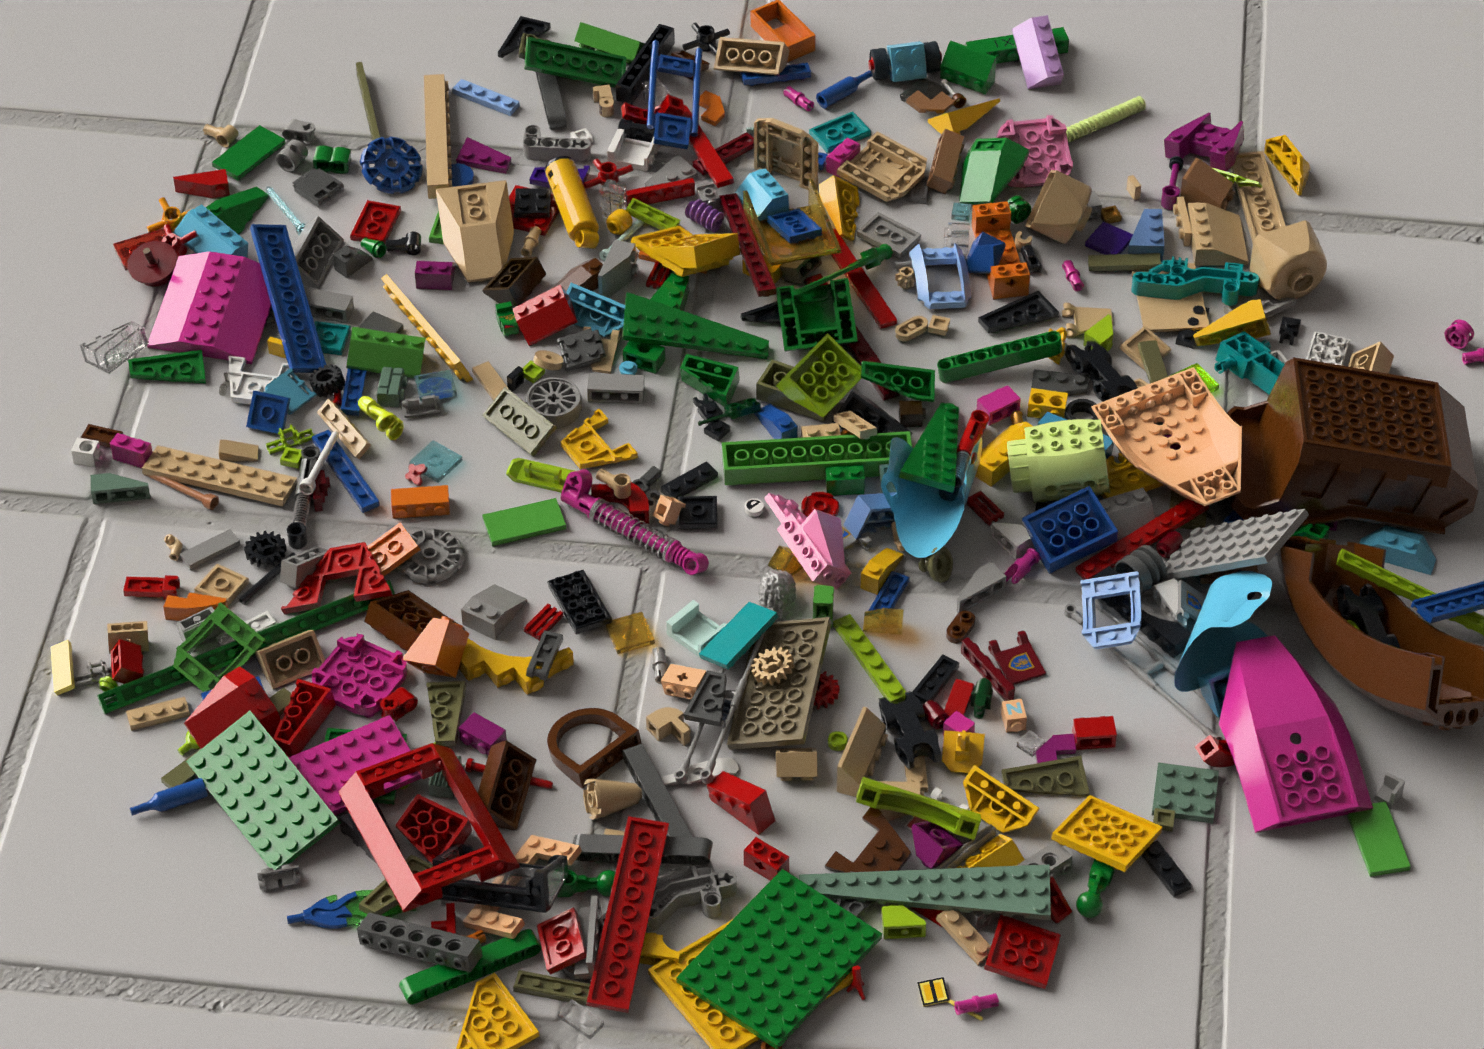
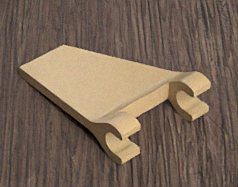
M1063 303L1062 317L1073 316L1074 324H1066V338H1072L1085 333L1108 314L1112 318L1111 309L1076 307L1071 303Z
M584 326L583 331L590 329L591 327ZM612 330L611 340L601 338L606 356L600 358L601 362L591 364L593 372L611 374L617 346L620 342L619 330Z

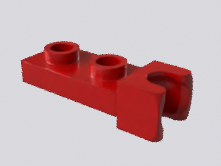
M165 575V578L126 576L123 590L124 596L164 597V600L167 599L168 595L178 597L177 589H180V579L178 576Z

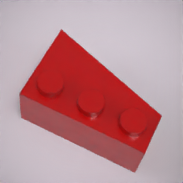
M722 771L711 783L707 784L711 801L756 834L760 835L775 822L765 789L725 771Z

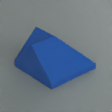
M982 232L973 241L967 256L966 265L968 273H990L991 266L999 265L1006 244Z

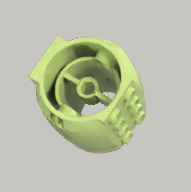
M1101 419L1062 420L1024 427L1025 439L1007 442L1013 492L1032 491L1034 503L1058 501L1088 486L1091 487L1095 495L1110 493Z

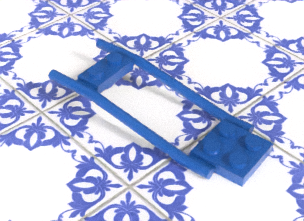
M654 40L651 52L646 127L648 129L655 128L653 144L688 149L689 135L692 137L698 136L703 50L701 48L696 49L695 62L690 59L662 54L658 56L659 41ZM657 70L662 73L690 78L694 76L692 120L687 117L658 112L655 114Z

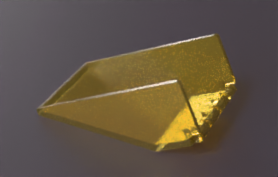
M809 179L808 206L798 208L822 228V235L814 239L801 240L794 244L789 243L768 224L767 219L758 220L748 191H743V210L761 253L771 266L841 253L840 245L813 179Z

